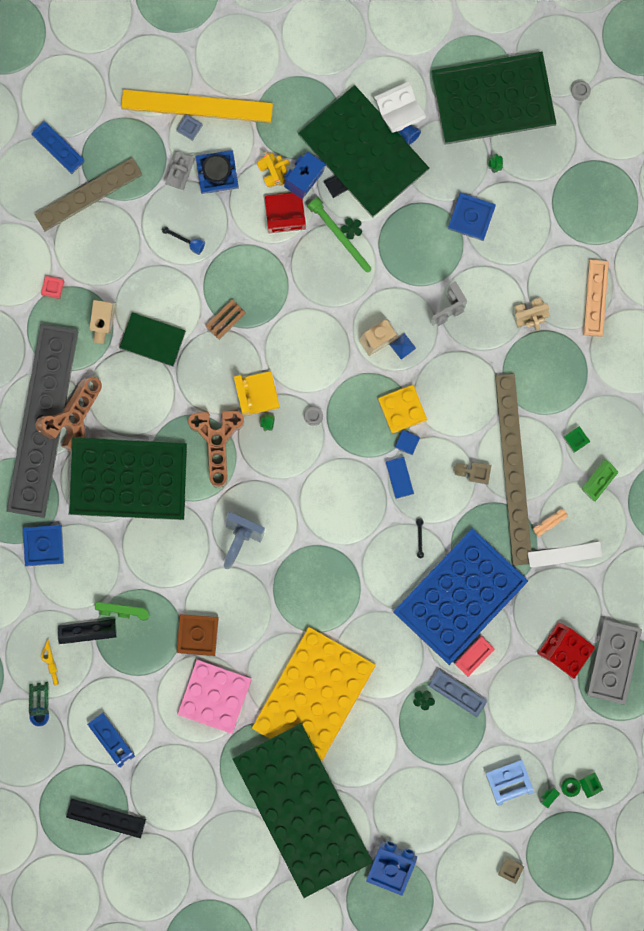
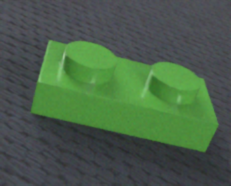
M604 460L581 490L591 500L596 502L618 474V471L609 461Z

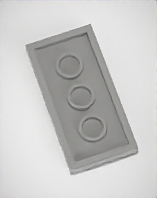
M603 621L587 696L623 705L626 704L642 629L611 621Z

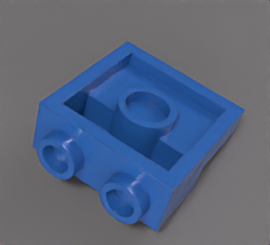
M381 842L366 882L403 896L418 856L410 849L401 850L396 848L397 846L393 842Z

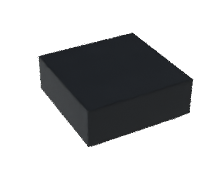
M336 176L324 181L333 199L348 191Z

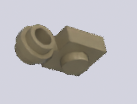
M472 462L471 469H467L468 465L456 463V467L453 468V471H455L454 475L466 477V473L470 474L469 482L488 485L492 465Z

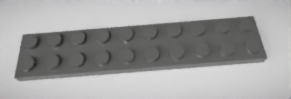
M40 325L7 512L45 518L61 430L55 439H49L37 431L35 423L40 417L54 416L65 409L79 334L78 330Z

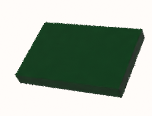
M132 312L119 348L174 367L186 330Z

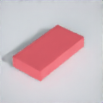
M480 636L454 664L469 677L495 649Z

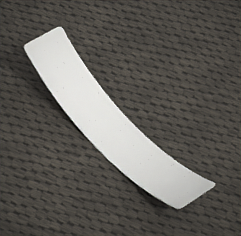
M600 542L528 552L530 567L602 557Z

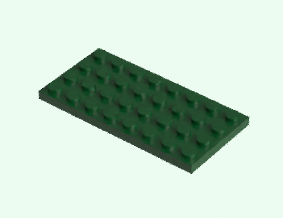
M302 723L232 758L303 898L373 863Z

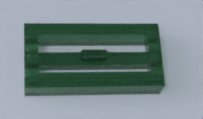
M45 682V685L37 683V686L29 684V715L49 714V682ZM37 691L36 711H34V692ZM41 691H44V710H41Z

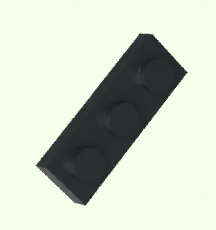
M115 619L58 626L59 644L117 638Z

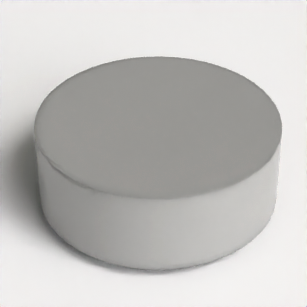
M585 81L576 82L571 90L573 98L578 101L586 100L591 92L589 84Z
M316 406L307 408L304 413L305 422L311 426L319 425L323 420L322 410Z

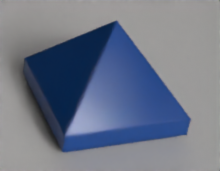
M403 334L390 344L401 360L416 349L406 334Z

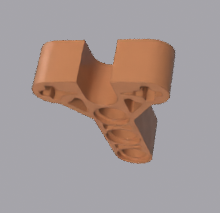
M96 377L82 379L63 412L54 416H43L37 419L35 423L37 431L49 439H55L62 427H65L67 435L61 447L71 452L72 437L86 438L84 419L101 391V381ZM89 381L93 383L92 391L88 388ZM80 397L84 400L83 407L78 403ZM70 414H73L75 417L73 423L69 420Z
M237 411L222 412L223 425L219 430H213L210 427L209 412L194 413L188 419L191 430L198 432L208 443L210 482L215 488H223L227 484L226 444L233 434L244 426L243 415ZM234 417H237L238 420H241L237 422V425H234L233 422H230L234 419ZM196 418H199L200 422H202L199 424V427H195V424H192V422L196 421ZM215 436H220L223 439L220 445L212 444V439ZM214 456H222L223 462L218 465L214 464ZM217 474L224 476V480L220 484L213 481L214 476Z

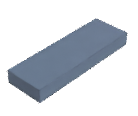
M440 670L437 671L428 685L475 717L479 716L487 703L485 699Z

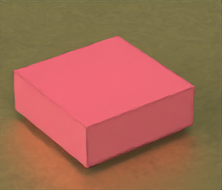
M45 276L41 295L60 299L64 280Z

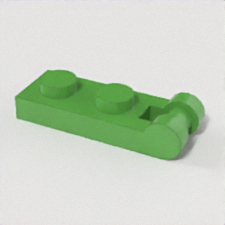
M100 602L95 603V610L99 611V615L110 616L111 613H118V617L129 619L130 615L138 616L142 621H146L150 617L149 611L144 608Z

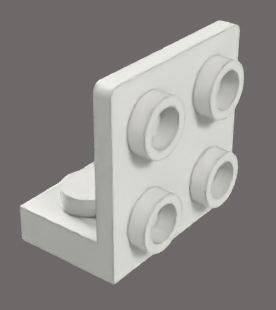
M409 82L374 97L378 110L392 133L426 118L425 112L415 99Z

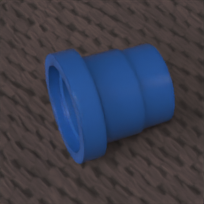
M409 125L398 131V133L410 145L420 136L421 130L413 125Z
M43 707L34 708L29 715L30 722L35 726H44L49 720L48 711ZM39 711L45 714L43 722H38L35 718L36 713Z

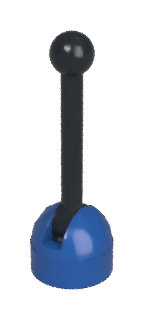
M166 226L162 228V233H168L190 244V250L193 253L200 255L203 251L205 241L198 238L190 241L170 231Z

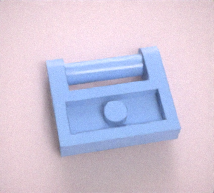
M523 760L486 773L497 806L503 805V802L521 795L534 793ZM524 781L525 786L500 795L499 789Z

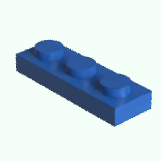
M45 121L31 133L71 175L85 162Z

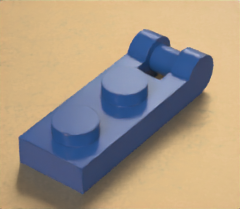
M104 713L87 724L119 768L124 765L125 761L135 757L132 750ZM122 748L124 753L118 756L116 751Z

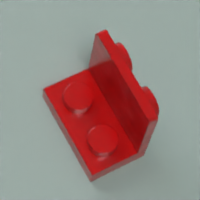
M294 193L265 196L269 234L306 230L303 199Z
M558 622L537 654L575 679L595 647L573 629Z

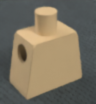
M99 300L93 301L90 331H95L94 343L104 344L106 333L111 334L116 303ZM101 319L105 322L104 327L102 328L99 326V321Z
M386 319L363 333L359 342L368 356H371L397 340L399 335L390 321Z

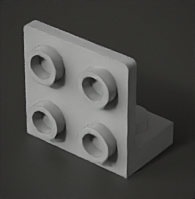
M456 281L449 285L448 295H446L451 306L432 316V326L435 324L440 326L448 321L447 318L454 315L456 317L464 312L467 299Z

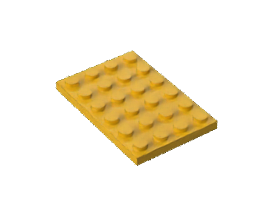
M308 627L252 729L271 739L302 723L321 761H323L376 665Z

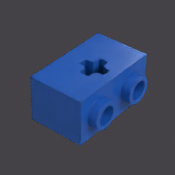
M308 151L304 156H300L295 162L296 167L293 170L290 169L284 177V187L301 199L306 196L320 178L326 166L324 162Z

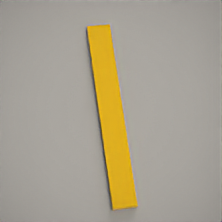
M123 90L121 109L271 123L273 103Z

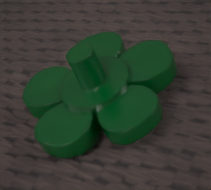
M352 218L345 219L346 225L341 227V231L347 233L346 237L351 240L355 235L360 236L362 229L358 227L361 226V221L356 219L353 222Z
M427 690L423 694L421 691L415 692V699L413 701L415 706L419 707L421 705L422 710H428L429 706L435 704V699L430 698L431 692Z

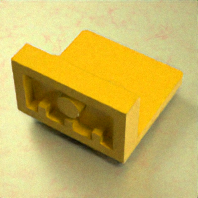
M271 371L247 377H241V375L234 376L243 417L280 408Z

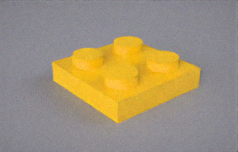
M414 384L378 398L391 434L427 421Z

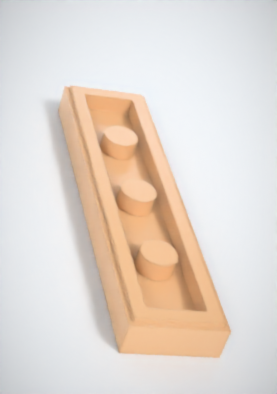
M589 261L584 336L603 337L609 261Z

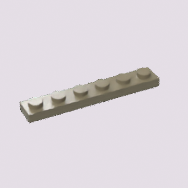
M131 158L34 215L44 232L139 178L142 176V172L134 159Z

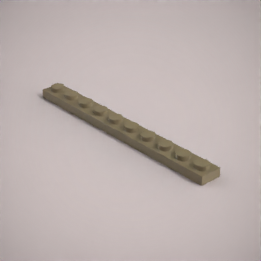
M515 374L496 375L513 566L528 565V552H531Z

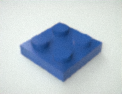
M460 193L448 230L484 241L496 204Z
M62 525L23 528L26 567L64 564Z

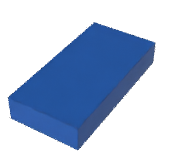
M401 457L386 461L395 499L413 495L414 491L405 458Z

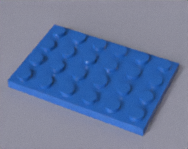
M472 528L393 613L450 665L524 587L528 580Z

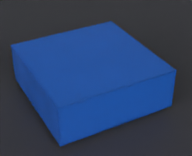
M402 430L395 448L413 455L420 437Z

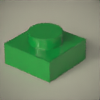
M580 426L563 437L573 453L590 443V440Z
M595 772L579 780L587 798L603 791Z
M555 788L547 789L540 797L543 799L540 803L544 807L549 808L560 793Z

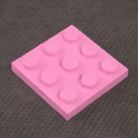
M197 660L178 715L233 734L252 679Z

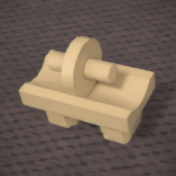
M537 298L531 302L533 307L526 310L524 304L515 306L517 328L526 325L527 328L534 326L536 331L540 330L539 324L544 323L545 318L550 317L548 303L544 304L541 298Z

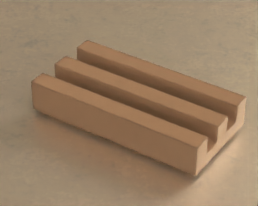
M232 299L206 325V328L220 340L246 312ZM233 306L234 309L213 329L212 326ZM238 311L240 314L218 334L217 331Z

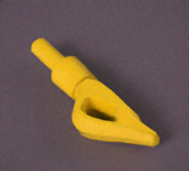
M48 639L41 653V660L48 664L49 674L52 675L55 686L59 685L56 675L58 671ZM45 651H48L47 659L44 658Z

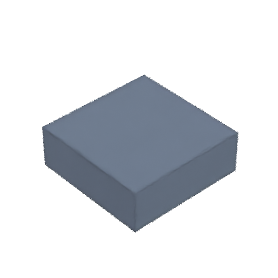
M186 114L177 128V132L193 141L203 124Z

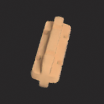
M564 509L556 512V515L553 514L541 522V525L535 526L533 528L534 533L538 537L545 533L544 531L550 530L559 524V521L566 519L568 514Z

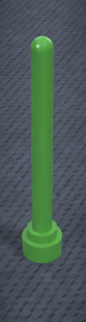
M317 197L307 205V208L321 217L362 269L367 273L370 272L371 266L325 212L321 199Z

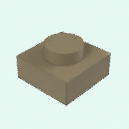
M506 857L498 875L516 884L524 866Z

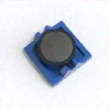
M233 150L196 156L201 194L239 189Z

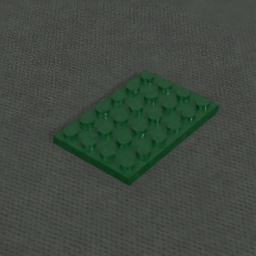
M543 51L431 71L445 145L556 126L557 124Z
M356 85L351 87L298 133L300 138L326 164V167L344 184L351 195L372 218L429 170L428 165L405 142L397 131L391 132L381 113Z
M72 437L68 515L184 520L187 443Z

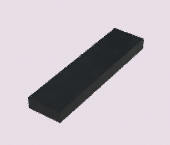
M71 798L66 818L140 839L147 820Z

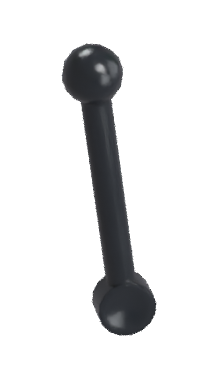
M419 518L416 521L419 549L417 557L421 559L424 557L422 552V525L424 521Z

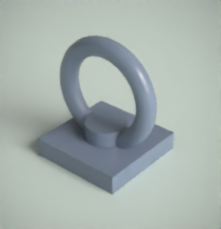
M229 512L226 518V527L234 530L235 538L224 561L225 569H230L234 564L244 540L249 541L251 538L261 543L265 527Z

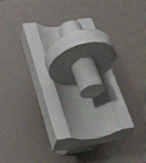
M177 152L165 184L184 191L195 158Z

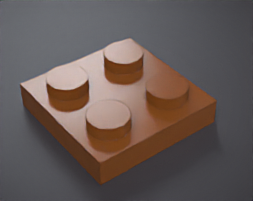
M180 614L177 653L216 656L219 617Z

